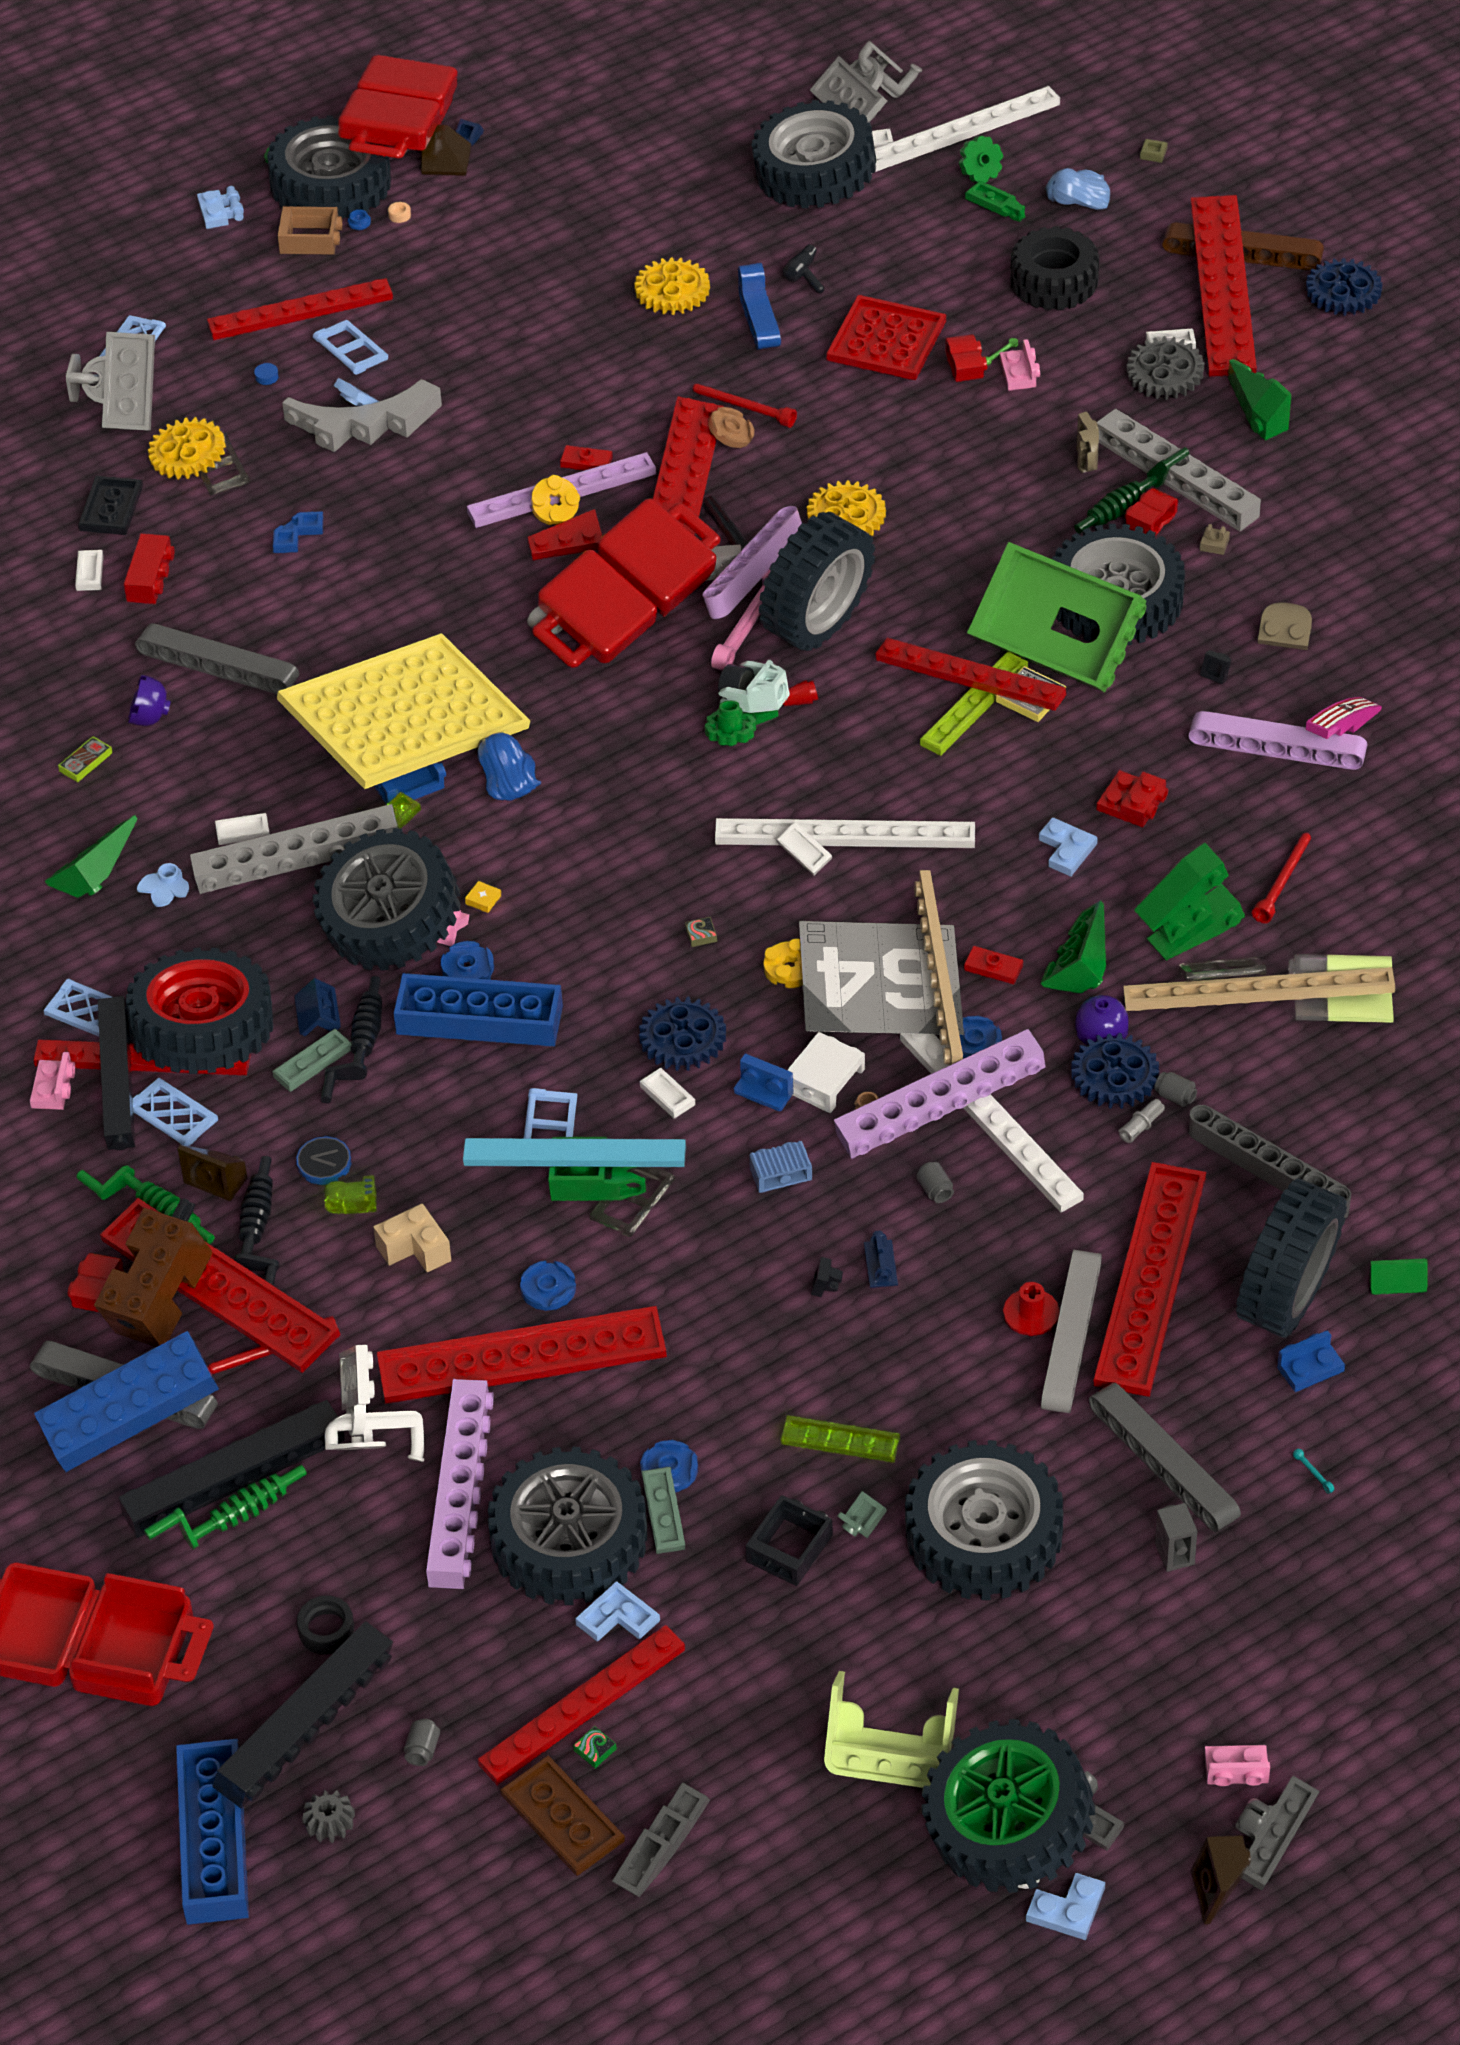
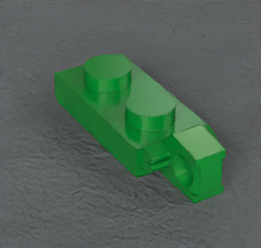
M979 181L965 192L967 200L1004 217L1009 216L1012 220L1019 222L1025 218V206L1019 204L1015 196L985 182Z

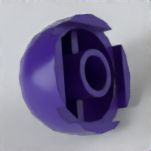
M141 674L137 684L139 688L134 693L128 723L146 727L157 723L162 714H168L171 701L166 700L167 691L160 681Z
M1108 995L1090 997L1081 1004L1077 1011L1075 1023L1077 1036L1086 1045L1088 1039L1097 1042V1035L1107 1039V1034L1117 1038L1118 1034L1122 1033V1038L1125 1039L1128 1034V1013L1123 1004L1114 997Z

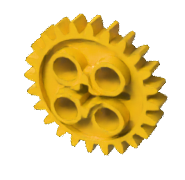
M673 257L670 258L669 262L662 258L659 264L652 261V267L645 265V271H639V276H636L635 282L636 298L640 299V304L646 303V309L653 307V312H657L660 309L662 314L671 311V314L674 315L677 310L684 314V309L686 308L693 311V305L700 307V301H706V296H709L710 280L708 273H705V268L699 269L698 263L691 265V260L684 263L682 258H679L678 261H674Z
M194 417L192 422L185 418L183 423L175 420L174 426L166 424L167 430L159 429L160 435H153L154 441L149 442L150 448L148 449L149 459L154 470H159L161 476L167 474L169 479L176 475L177 480H179L182 475L189 479L190 474L194 473L198 477L199 471L207 473L208 466L214 468V461H221L220 455L225 454L224 448H226L223 432L220 431L219 426H214L213 421L207 423L205 418L198 422L197 417Z
M849 480L846 481L845 485H842L839 481H837V486L828 483L827 490L820 487L819 493H813V499H809V505L807 506L808 518L812 516L817 517L818 513L832 512L866 531L871 536L874 535V530H880V524H884V518L886 517L885 500H882V495L876 494L875 488L868 491V484L859 487L858 481L854 485H850Z

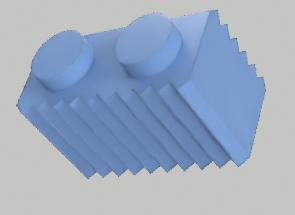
M802 1141L797 1143L787 1142L781 1147L778 1146L771 1149H760L749 1155L750 1171L759 1193L812 1180V1165Z

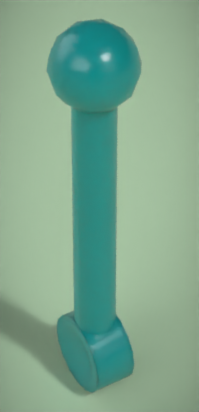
M1295 1449L1293 1457L1296 1460H1300L1323 1485L1326 1493H1332L1334 1491L1333 1484L1330 1481H1326L1305 1458L1302 1449Z

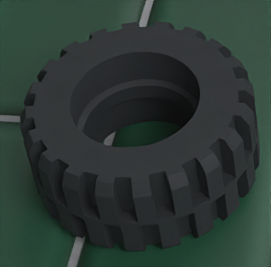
M1052 226L1049 229L1043 227L1039 231L1035 232L1033 230L1028 232L1027 236H1022L1012 249L1011 286L1015 294L1026 304L1031 303L1032 307H1043L1044 310L1057 309V311L1064 310L1067 307L1071 309L1076 307L1078 303L1081 305L1088 300L1098 286V249L1091 239L1087 236L1084 237L1083 233L1079 231L1074 232L1071 228L1067 227L1060 229L1059 226Z

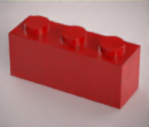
M140 534L124 582L127 602L156 604L158 595L163 593L164 577L167 578L169 574V562L174 559L175 550L174 546L170 544L169 536Z

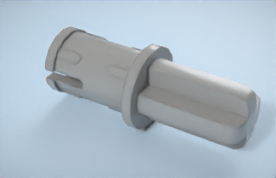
M1154 1099L1141 1111H1136L1133 1114V1118L1119 1130L1120 1137L1125 1142L1132 1143L1141 1132L1148 1130L1151 1127V1122L1165 1109L1161 1101Z

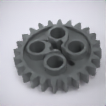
M1163 336L1162 341H1158L1154 337L1153 343L1145 340L1144 346L1137 345V351H1131V357H1128L1127 364L1128 380L1132 381V387L1138 386L1139 393L1146 390L1147 397L1153 393L1156 399L1160 395H1164L1165 400H1168L1169 395H1173L1177 399L1178 393L1186 396L1187 389L1194 391V385H1200V379H1203L1204 372L1203 356L1199 355L1198 348L1192 350V343L1185 346L1184 339L1176 342V338L1173 337L1170 341H1167L1166 336Z

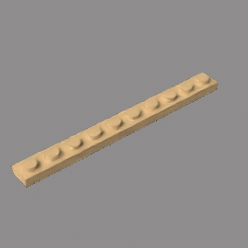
M921 870L919 881L914 883L915 897H919L917 901L918 915L923 916L920 920L921 933H926V936H924V951H929V954H927V969L932 970L930 973V987L935 988L933 1004L934 1007L939 1008L936 1013L937 1026H942V1029H940V1044L945 1045V1048H943V1062L950 1066L963 1060V1052L930 870Z
M1392 967L1124 986L1126 1011L1395 993Z

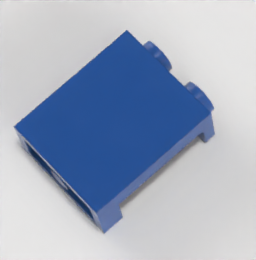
M441 762L434 763L377 784L374 787L385 804H392L393 808L445 788L444 777H446V771Z

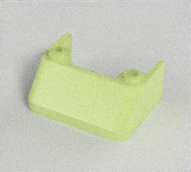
M839 1671L832 1685L824 1757L826 1768L835 1775L921 1788L923 1786H930L931 1783L927 1777L930 1767L937 1769L940 1764L937 1756L942 1750L946 1753L951 1750L959 1689L953 1688L947 1702L946 1716L935 1715L926 1721L923 1728V1736L864 1728V1713L861 1707L853 1702L842 1701L845 1672Z

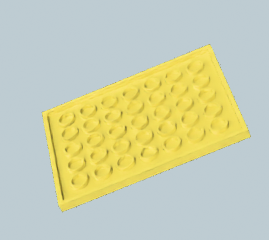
M442 633L278 691L277 700L364 789L477 748L482 740L494 733L503 732L512 735L528 729L530 725V720Z

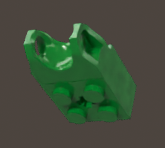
M552 1137V1139H607V1137ZM550 1166L551 1201L623 1200L645 1193L646 1180L632 1172H627V1170L637 1167ZM633 1182L638 1183L640 1186L632 1188L626 1184Z

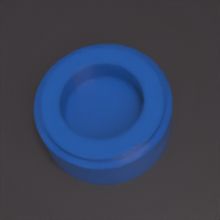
M263 363L255 368V379L259 384L270 385L279 378L278 368L274 364Z

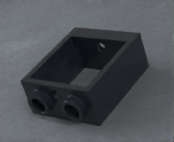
M781 1495L746 1544V1562L798 1586L833 1536L832 1518L822 1511H815L804 1506L797 1499H790ZM784 1520L816 1534L800 1559L767 1545Z

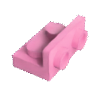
M1028 339L1023 340V350L1000 352V363L1008 391L1036 387V377H1040L1039 363H1035L1034 347L1030 348Z
M63 1052L61 1061L39 1060L30 1098L31 1108L64 1109L65 1100L69 1099L71 1094L70 1078L75 1076V1062H71L69 1052Z
M1266 1745L1205 1746L1207 1784H1216L1218 1786L1248 1784L1256 1786L1262 1783H1269L1270 1763L1267 1759Z

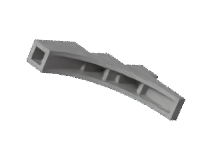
M422 379L394 397L357 407H321L306 404L289 397L282 402L285 421L315 434L316 444L333 452L339 449L352 436L370 445L388 429L408 437L442 406L440 388Z

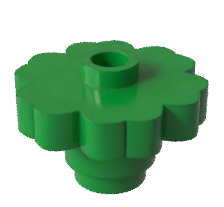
M976 136L972 141H966L964 147L960 149V154L963 158L960 159L959 166L963 175H969L972 182L982 181L987 183L989 179L996 178L1002 170V165L999 161L1003 159V153L1000 146L993 144L990 137Z
M732 700L722 702L718 710L707 717V723L705 724V735L710 741H718L719 745L734 746L738 742L746 743L754 737V731L756 730V719L753 718V715L750 713L743 714L739 703Z

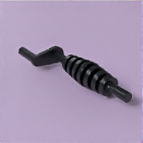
M378 976L370 978L368 991L362 994L352 1019L351 1052L354 1054L353 1062L325 1069V1080L320 1099L323 1103L328 1104L331 1102L335 1080H363L367 1076L368 1068L364 1065L365 1057L372 1053L382 1021V997L378 994L381 979Z
M262 1156L258 1174H254L251 1177L250 1184L241 1203L239 1239L243 1242L241 1253L235 1255L234 1261L250 1271H265L264 1280L274 1286L276 1273L280 1265L279 1261L252 1255L254 1244H258L261 1241L271 1214L273 1180L269 1176L272 1159L269 1156Z

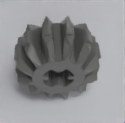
M324 1789L323 1796L321 1797L313 1794L312 1802L305 1803V1813L302 1816L307 1833L310 1836L316 1835L319 1842L328 1837L329 1841L333 1843L337 1835L345 1839L346 1830H352L354 1825L355 1812L351 1806L350 1799L347 1796L341 1797L338 1790L329 1795Z

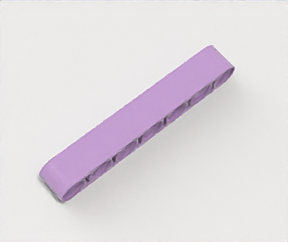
M795 506L780 509L703 592V598L711 618L718 619L728 615L767 573L772 562L775 563L779 556L777 553L781 547H785L791 534L794 535L802 524Z
M1206 711L1194 714L1189 732V739L1197 745L1351 770L1362 767L1367 749L1366 740L1357 735L1342 734L1339 736L1333 734L1330 738L1325 739L1306 730V727Z

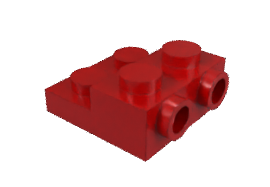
M1119 770L1097 802V811L1144 827L1149 819L1154 818L1157 806L1160 802L1163 803L1168 795L1166 780L1146 772H1142L1140 777Z

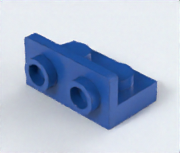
M744 1054L740 1060L741 1079L734 1087V1093L774 1110L782 1111L794 1094L793 1072Z
M1328 1330L1320 1334H1313L1299 1343L1289 1344L1279 1351L1277 1368L1294 1392L1344 1372L1345 1364L1331 1346V1334Z

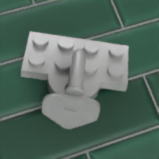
M868 41L859 52L858 59L851 65L838 56L810 91L823 103L831 100L837 105H840L841 102L848 104L849 109L857 108L860 115L864 114L868 122H870L887 102L877 91L879 86L892 97H899L916 79L918 74L922 72V69L917 65L911 64L908 73L897 84L884 72V69L890 63L900 73L903 70L871 41ZM874 50L879 53L876 59L869 56Z
M106 332L105 356L95 357L90 360L82 373L80 355L72 354L66 373L70 402L78 401L80 384H82V388L89 398L95 402L103 403V428L151 431L155 335Z

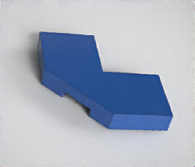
M323 511L299 512L292 517L289 523L277 527L273 534L274 553L298 552L299 535L323 534Z

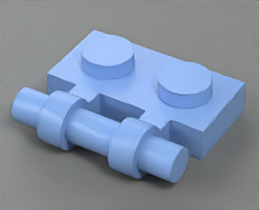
M228 186L225 195H221L219 190L197 194L206 229L229 225L228 219L235 218L237 221L243 219L244 209L242 204L239 203L240 196L234 186Z

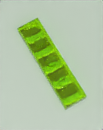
M787 1415L781 1437V1444L893 1463H895L900 1442L899 1433Z

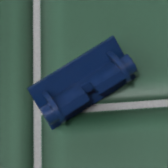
M875 1231L870 1238V1242H864L870 1288L898 1286L892 1240H887V1236L882 1231Z

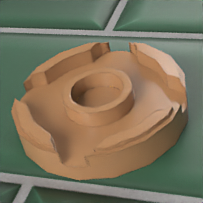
M721 407L709 417L708 426L711 433L725 445L743 448L754 437L755 430L749 419L746 421L743 418V414L738 410Z

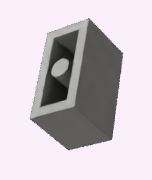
M1186 1503L1168 1505L1163 1509L1157 1510L1155 1545L1166 1571L1195 1565L1197 1529Z

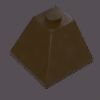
M437 125L426 149L422 150V175L466 176L471 143L448 125Z
M180 1145L177 1148L185 1184L231 1202L248 1179L245 1161H242L237 1156Z
M1243 1836L1207 1837L1190 1870L1204 1924H1211L1241 1880L1246 1868L1250 1866L1251 1855L1249 1849L1245 1848Z

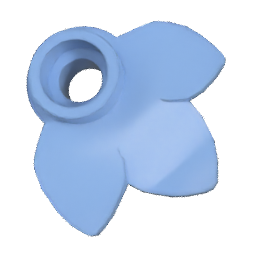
M172 863L161 865L157 873L146 875L137 886V892L151 893L152 903L156 907L168 905L174 896L186 897L189 891V884L182 878L181 870Z

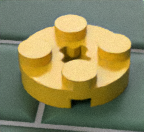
M552 475L541 480L532 491V512L538 520L545 524L552 525L572 519L578 510L580 496L571 482L560 478L558 475ZM549 497H559L561 505H550L551 499Z
M792 939L791 941L782 942L766 949L764 973L771 983L777 985V982L785 984V988L803 986L800 939ZM788 962H793L795 966H794V967H790V965H784V964H786V963H788Z

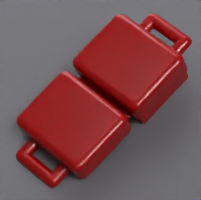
M383 55L373 56L358 81L357 89L353 91L339 116L338 136L352 139L348 147L351 151L393 158L404 157L407 149H426L437 125L441 124L452 102V97L457 87V70L451 66ZM365 142L376 143V144H382V145H389V146H394V147L392 148V147H386V146L368 144V143H365Z
M644 500L599 539L598 553L593 550L583 552L539 591L538 606L547 615L533 627V635L571 668L578 667L591 655L601 663H609L655 623L657 608L661 610L660 614L663 617L666 616L711 576L715 570L717 559L712 549L720 543V536L682 503H677L666 511L655 500ZM678 520H681L683 523H685V524H686L691 530H693L700 538H702V540L700 541L694 534H692V533H691L686 527H684ZM559 625L580 646L574 651L571 650L551 630Z
M12 1563L6 1568L3 1578L0 1579V1676L57 1687L64 1682L70 1669L69 1674L72 1686L78 1692L155 1706L161 1702L169 1679L181 1682H191L194 1680L214 1625L209 1619L193 1616L191 1601L185 1595V1590L181 1587L106 1573L104 1577L105 1584L99 1591L96 1590L93 1579L88 1576L22 1563ZM187 1632L193 1633L182 1664H177L176 1660Z

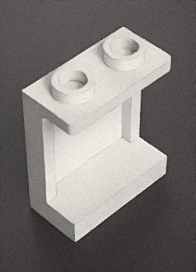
M818 1032L788 1069V1071L793 1072V1096L831 1113L836 1107V1095L855 1072L862 1073L865 1070V1053L855 1047L839 1042L834 1037Z

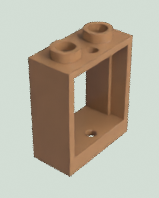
M283 206L278 231L280 254L334 255L336 245H340V232L338 230H342L343 226L342 217L338 216L337 207ZM293 228H330L329 234H293Z

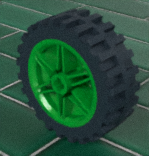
M1009 1719V1725L1000 1726L998 1720L988 1722L989 1728L979 1731L977 1726L969 1729L971 1735L964 1740L956 1737L951 1741L953 1748L948 1753L943 1750L937 1756L940 1763L937 1769L930 1767L927 1773L931 1785L923 1786L922 1796L926 1804L921 1805L927 1822L925 1823L934 1844L944 1862L949 1864L955 1875L959 1878L964 1875L968 1883L974 1887H978L979 1883L983 1882L988 1891L997 1892L998 1886H1005L1008 1893L1018 1892V1885L1027 1884L1029 1889L1038 1887L1037 1880L1047 1876L1049 1881L1057 1877L1055 1870L1062 1865L1068 1869L1074 1863L1071 1855L1075 1850L1082 1853L1086 1846L1083 1835L1084 1833L1091 1834L1093 1829L1089 1816L1095 1815V1805L1091 1799L1094 1795L1076 1754L1073 1753L1065 1739L1059 1740L1055 1731L1047 1728L1043 1733L1039 1724L1029 1721L1027 1727L1021 1726L1019 1719ZM1036 1799H1043L1040 1806L1034 1803ZM988 1825H993L992 1832L985 1831V1828Z

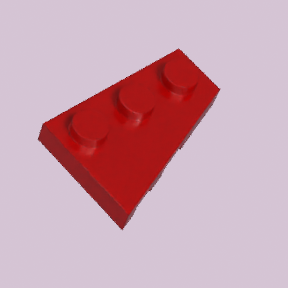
M595 509L529 536L528 545L532 560L581 553L587 550H598V543L602 533Z

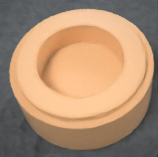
M404 202L391 204L388 207L389 219L395 223L406 222L411 217L410 206Z

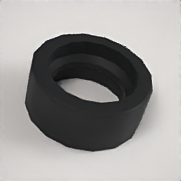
M331 1595L318 1596L305 1603L297 1615L298 1634L303 1646L314 1653L333 1654L354 1633L353 1613L349 1605L341 1598ZM323 1614H333L343 1620V1626L336 1633L319 1636L311 1633L308 1629L309 1623L314 1618Z

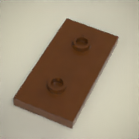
M549 1755L500 1789L501 1796L576 1876L625 1842V1836Z

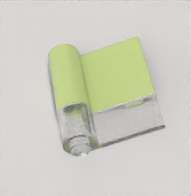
M1294 954V959H1289L1288 974L1392 967V957ZM1392 993L1295 999L1296 1020L1393 1022Z

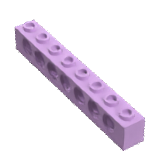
M1029 1029L1022 1031L835 1119L837 1136L851 1159L858 1155H864L877 1146L889 1143L907 1132L915 1131L920 1126L933 1120H938L956 1109L964 1108L967 1104L979 1098L987 1097L996 1090L1013 1085L1016 1081L1028 1075L1038 1073L1041 1069L1045 1068L1044 1052Z
M453 1379L426 1570L429 1587L464 1589L465 1577L470 1578L471 1560H468V1553L474 1552L475 1538L474 1535H471L472 1528H477L478 1512L474 1511L475 1504H480L481 1487L477 1486L478 1480H483L484 1463H481V1456L486 1457L487 1439H484V1433L490 1432V1416H487V1411L493 1409L494 1399L493 1392L488 1391L487 1381Z

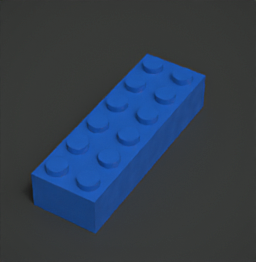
M403 973L394 1010L396 1035L555 1047L563 1008L561 985Z
M186 1331L37 1411L34 1415L56 1459L65 1472L212 1394L219 1390L197 1345L189 1332Z
M238 1739L176 1745L182 1905L186 1923L190 1925L249 1918L244 1806L239 1808L212 1787L217 1770L239 1749Z

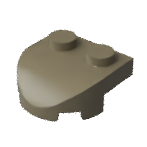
M1087 412L1078 414L1077 468L1080 472L1084 473L1098 469L1099 429L1097 422L1092 420Z
M1274 603L1269 605L1262 614L1258 644L1308 650L1312 629L1310 612L1305 607L1292 603Z

